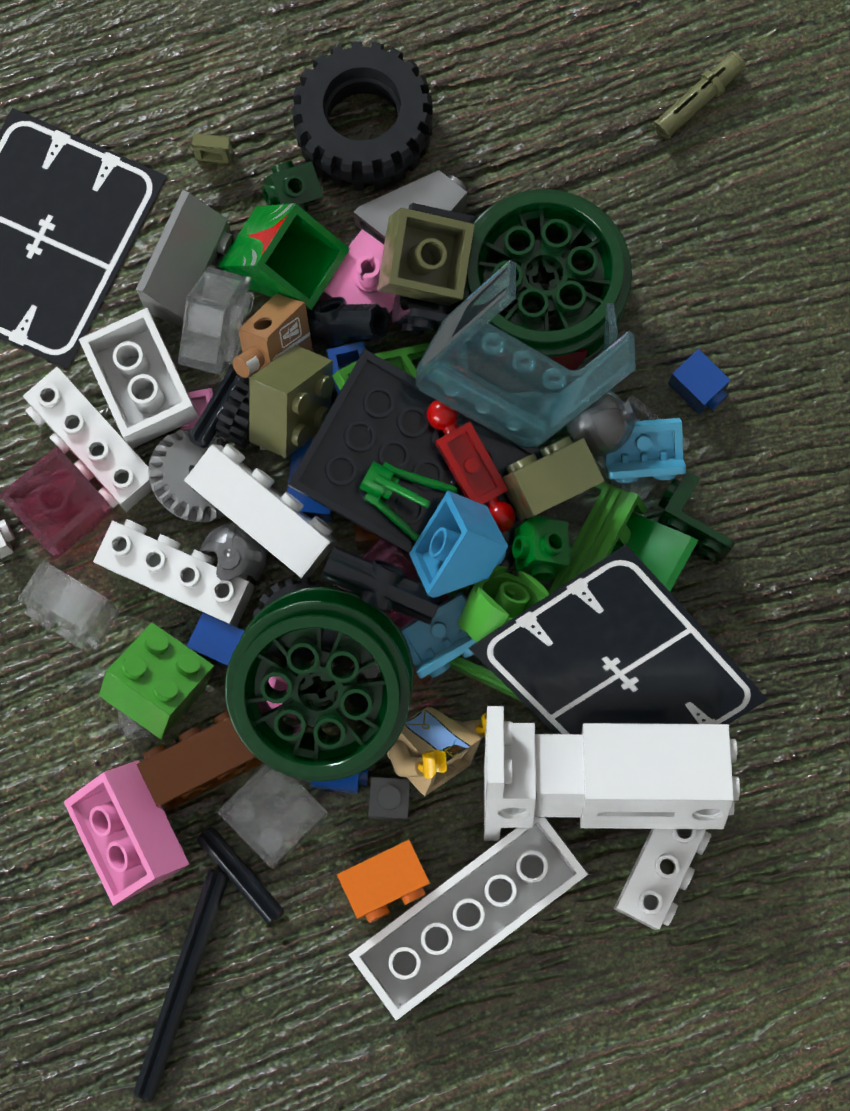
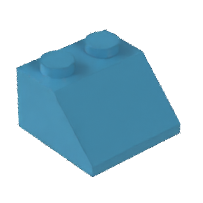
M447 491L409 555L427 595L435 598L488 579L494 568L502 563L508 545L486 505Z

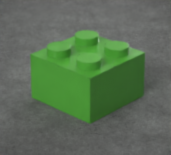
M151 622L107 669L99 696L159 739H162L204 692L214 665Z

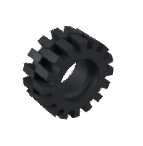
M251 376L247 378L241 377V380L236 383L235 389L230 392L227 402L225 401L224 409L218 417L219 421L216 424L217 429L215 431L220 437L242 448H246L251 443L249 442V378Z

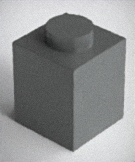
M371 777L369 819L408 822L411 782L408 779Z

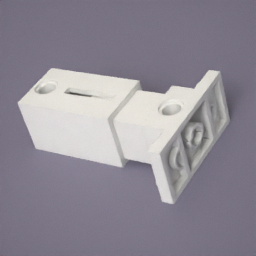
M487 706L484 754V841H500L501 828H533L534 817H580V828L724 829L728 815H734V801H739L740 795L739 777L732 776V763L737 761L736 739H730L729 724L583 723L582 734H535V723L504 721V706Z

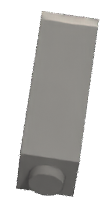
M440 170L435 171L359 206L354 211L355 225L384 244L388 218L398 209H408L410 204L416 203L461 213L467 206L466 187L457 177L453 175L447 177Z

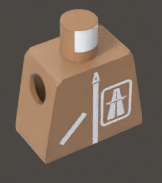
M280 294L274 295L240 327L239 337L242 353L233 359L232 365L239 376L247 378L256 374L295 345L313 352L305 302Z

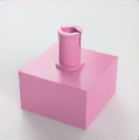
M362 229L348 246L350 248L349 252L320 296V301L322 302L333 297H343L347 304H379L380 307H386L390 315L389 330L392 326L391 317L395 295L377 291L384 244Z

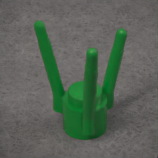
M373 461L359 489L367 493L364 500L375 505L416 542L420 535L380 498L383 497L389 500L391 494L395 492L425 508L430 506L429 500L399 485L398 478L445 492L458 493V488L441 481L398 469L387 462H384L382 466Z

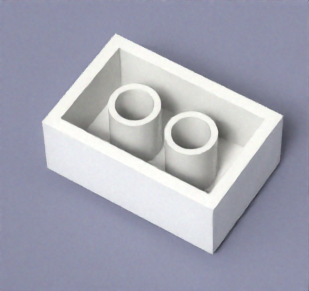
M148 308L79 339L122 437L132 449L199 418Z

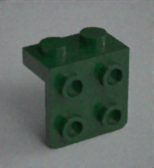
M686 471L681 481L676 478L672 480L658 506L663 508L664 511L657 522L697 539L698 542L693 552L700 558L708 562H714V560L722 562L732 550L735 542L682 512L700 480L699 477Z

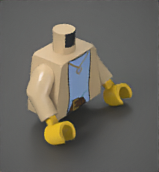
M426 707L412 717L408 715L399 738L387 753L395 773L400 777H407L424 796L428 795L471 765L481 738L486 736L487 712L481 716V720L465 722L451 719L433 707Z

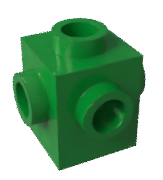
M533 516L517 527L512 546V554L516 558V573L522 571L538 581H547L553 579L555 575L570 566L572 548L569 544L568 522Z

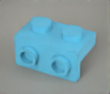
M681 419L635 421L634 429L622 448L616 452L604 455L605 470L608 478L615 479L619 483H632L637 481L638 477L653 476L657 480H671L676 478L678 474H686V464L683 460Z
M462 591L439 605L430 625L415 619L400 628L410 648L413 664L420 679L427 675L434 678L442 674L451 666L449 662L461 654L465 658L474 654L469 647L477 642L467 632L461 630L457 623L467 600Z

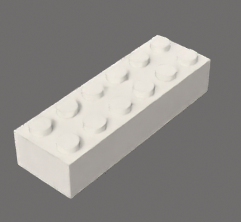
M534 817L533 828H516L350 953L349 956L397 1021L588 874L545 817Z

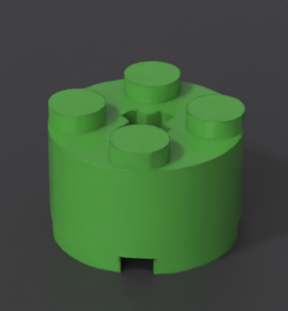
M496 566L488 579L474 584L462 608L457 622L461 630L467 632L473 640L478 642L547 597L549 593L538 580L525 572L519 571L516 576L506 573L508 567Z

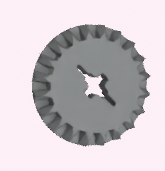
M180 429L171 435H167L156 446L151 455L148 468L151 488L159 502L172 514L192 522H211L224 517L225 515L196 490L193 491V488L184 481L190 473L189 470L195 467L212 444L226 446L224 439L214 436L208 447L201 448L190 441L189 434L192 429L185 431Z

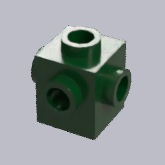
M292 161L271 167L273 174L263 179L265 185L262 186V193L267 205L296 203L306 212L309 210L307 204L324 197L312 161L298 166H294Z

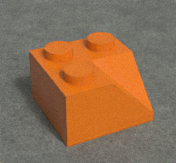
M409 839L336 874L356 918L361 920L366 917L368 923L389 915L391 912L388 906L394 904L399 899H402L404 905L425 896L426 893L423 888L430 885Z

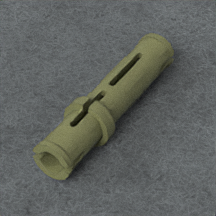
M731 51L711 71H704L696 85L679 98L657 120L652 122V126L657 134L664 140H669L678 129L711 99L720 97L725 92V87L741 72L746 70L747 66L743 58L738 53Z

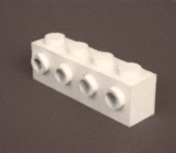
M58 367L53 369L23 395L30 405L25 410L39 427L45 423L50 427L54 434L49 438L63 454L70 450L78 458L74 466L88 481L93 477L97 479L103 486L98 492L112 508L119 504L128 512L152 491L148 474L149 467Z
M212 444L184 481L300 578L310 577L338 542L330 535L333 529L320 518L315 516L311 520L301 511L304 505L288 492H285L282 496L271 487L274 480L258 468L254 471L242 463L245 456L233 446L226 444L223 447Z
M126 519L124 525L112 520L93 560L94 563L230 625L238 626L256 587L249 581H246L247 574L240 575L232 580H220L216 575L217 567L212 565L215 560L214 558L195 549L192 555H188L178 550L181 543L161 534L158 540L145 535L147 528Z
M651 829L613 909L654 930H660L662 924L669 926L678 908V905L673 903L679 888L685 891L693 877L695 869L689 867L695 853L703 854L711 838V834L706 832L707 829ZM689 835L687 839H683L679 836ZM668 859L674 864V870L671 874H664L661 871L660 863L662 860Z

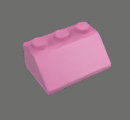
M139 760L103 772L64 801L113 906L168 879L189 865L184 850L177 840L165 811L156 806L136 765L140 762Z

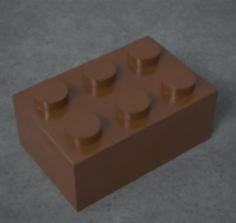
M228 711L214 718L215 725L201 731L200 727L192 728L178 737L179 743L167 749L164 744L159 745L143 754L145 760L136 765L158 808L169 812L263 764L262 761L247 749L237 735Z

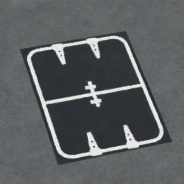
M12 108L0 130V339L68 369L80 346L79 339L86 335L167 175Z
M626 544L469 647L554 734H582L583 723L729 724L768 700Z

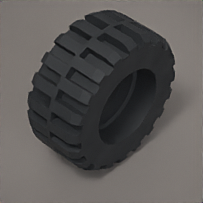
M362 41L351 42V48L343 49L341 45L330 48L331 55L325 57L323 54H320L313 60L314 69H305L300 76L301 86L295 87L292 116L298 147H301L302 155L306 162L312 161L315 172L320 177L325 179L329 175L332 176L333 185L343 188L346 183L353 184V190L364 191V185L374 184L375 190L386 188L385 181L392 179L396 184L405 178L404 170L406 168L409 171L415 170L420 164V155H426L430 145L429 137L432 136L433 106L425 76L419 75V67L412 60L403 62L402 52L395 48H391L390 52L384 51V44L372 42L371 47H362ZM361 93L378 95L395 107L398 118L386 133L370 140L349 139L337 133L329 124V115L340 101Z

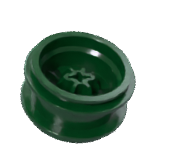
M535 189L515 193L503 198L485 210L473 223L474 231L462 302L465 303L505 266H507V270L502 275L509 274L516 283L505 286L496 280L473 303L472 306L487 303L506 288V294L477 319V321L483 322V329L471 334V338L475 343H497L513 352L533 357L564 356L586 348L587 355L581 364L597 355L613 337L614 310V334L616 333L623 318L631 289L632 264L630 253L624 237L616 224L592 202L569 192L552 189ZM540 235V240H535L534 236ZM547 236L561 238L565 241L555 244L550 242ZM515 240H521L527 243L529 247L524 251H516L509 244ZM573 245H576V246H577V247H575L574 249H572V250L570 251V248H571ZM493 255L506 260L498 264L489 263ZM548 260L554 262L555 265H550L548 263ZM576 260H585L590 264L591 268L586 271H579L573 267L572 263ZM532 264L531 270H527V268ZM539 271L545 283H549L548 290H544L542 285L537 283ZM582 285L601 288V297L598 298L586 292ZM575 295L580 302L574 306H568L560 298ZM513 298L515 305L505 317L495 310ZM535 301L541 311L529 313L523 308V305ZM556 311L563 329L549 331L548 316L554 315Z
M312 587L296 590L277 598L265 606L253 618L243 633L231 656L226 672L225 699L228 714L237 735L247 749L256 758L277 772L308 781H332L347 778L366 770L388 753L399 738L407 720L413 693V659L408 643L395 621L384 610L362 601L359 598V594L333 587ZM323 629L338 632L332 650L328 647L322 649ZM274 643L285 655L287 665L266 653ZM299 647L308 648L313 652L315 659L308 662L306 659L297 658L294 650ZM341 655L347 656L352 659L355 667L349 669L343 665H336L334 658ZM376 664L378 665L381 677L358 680V673ZM273 676L281 677L287 682L288 688L283 691L275 690L270 686L268 679ZM316 676H320L322 681L329 680L326 689H323L320 684H313ZM359 693L367 699L368 703L362 707H355L349 703L347 696ZM310 699L311 701H313V705L309 704L305 700ZM328 700L332 702L326 706H320L321 703ZM267 701L282 704L272 709ZM294 714L301 720V725L293 727L282 720V716ZM349 719L361 720L365 724L357 729ZM325 722L335 723L341 729V733L328 735L322 730L321 725ZM307 725L315 727L313 734L305 732Z

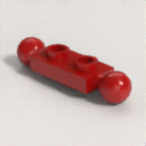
M438 399L433 401L427 410L428 422L432 427L442 430L445 436L434 442L464 496L486 505L501 533L510 530L516 520L515 511L510 504L500 501L498 498L500 494L508 491V488L471 422L458 427L456 423L458 410L450 400Z

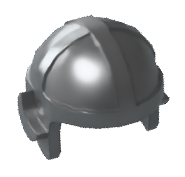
M606 390L568 420L566 426L573 438V443L584 438L592 456H603L622 448L634 429L637 414L630 401L624 403L616 394Z
M235 523L223 524L215 528L205 538L200 552L206 555L218 557L216 575L220 580H232L240 575L247 574L246 581L252 579L258 581L266 566V549Z

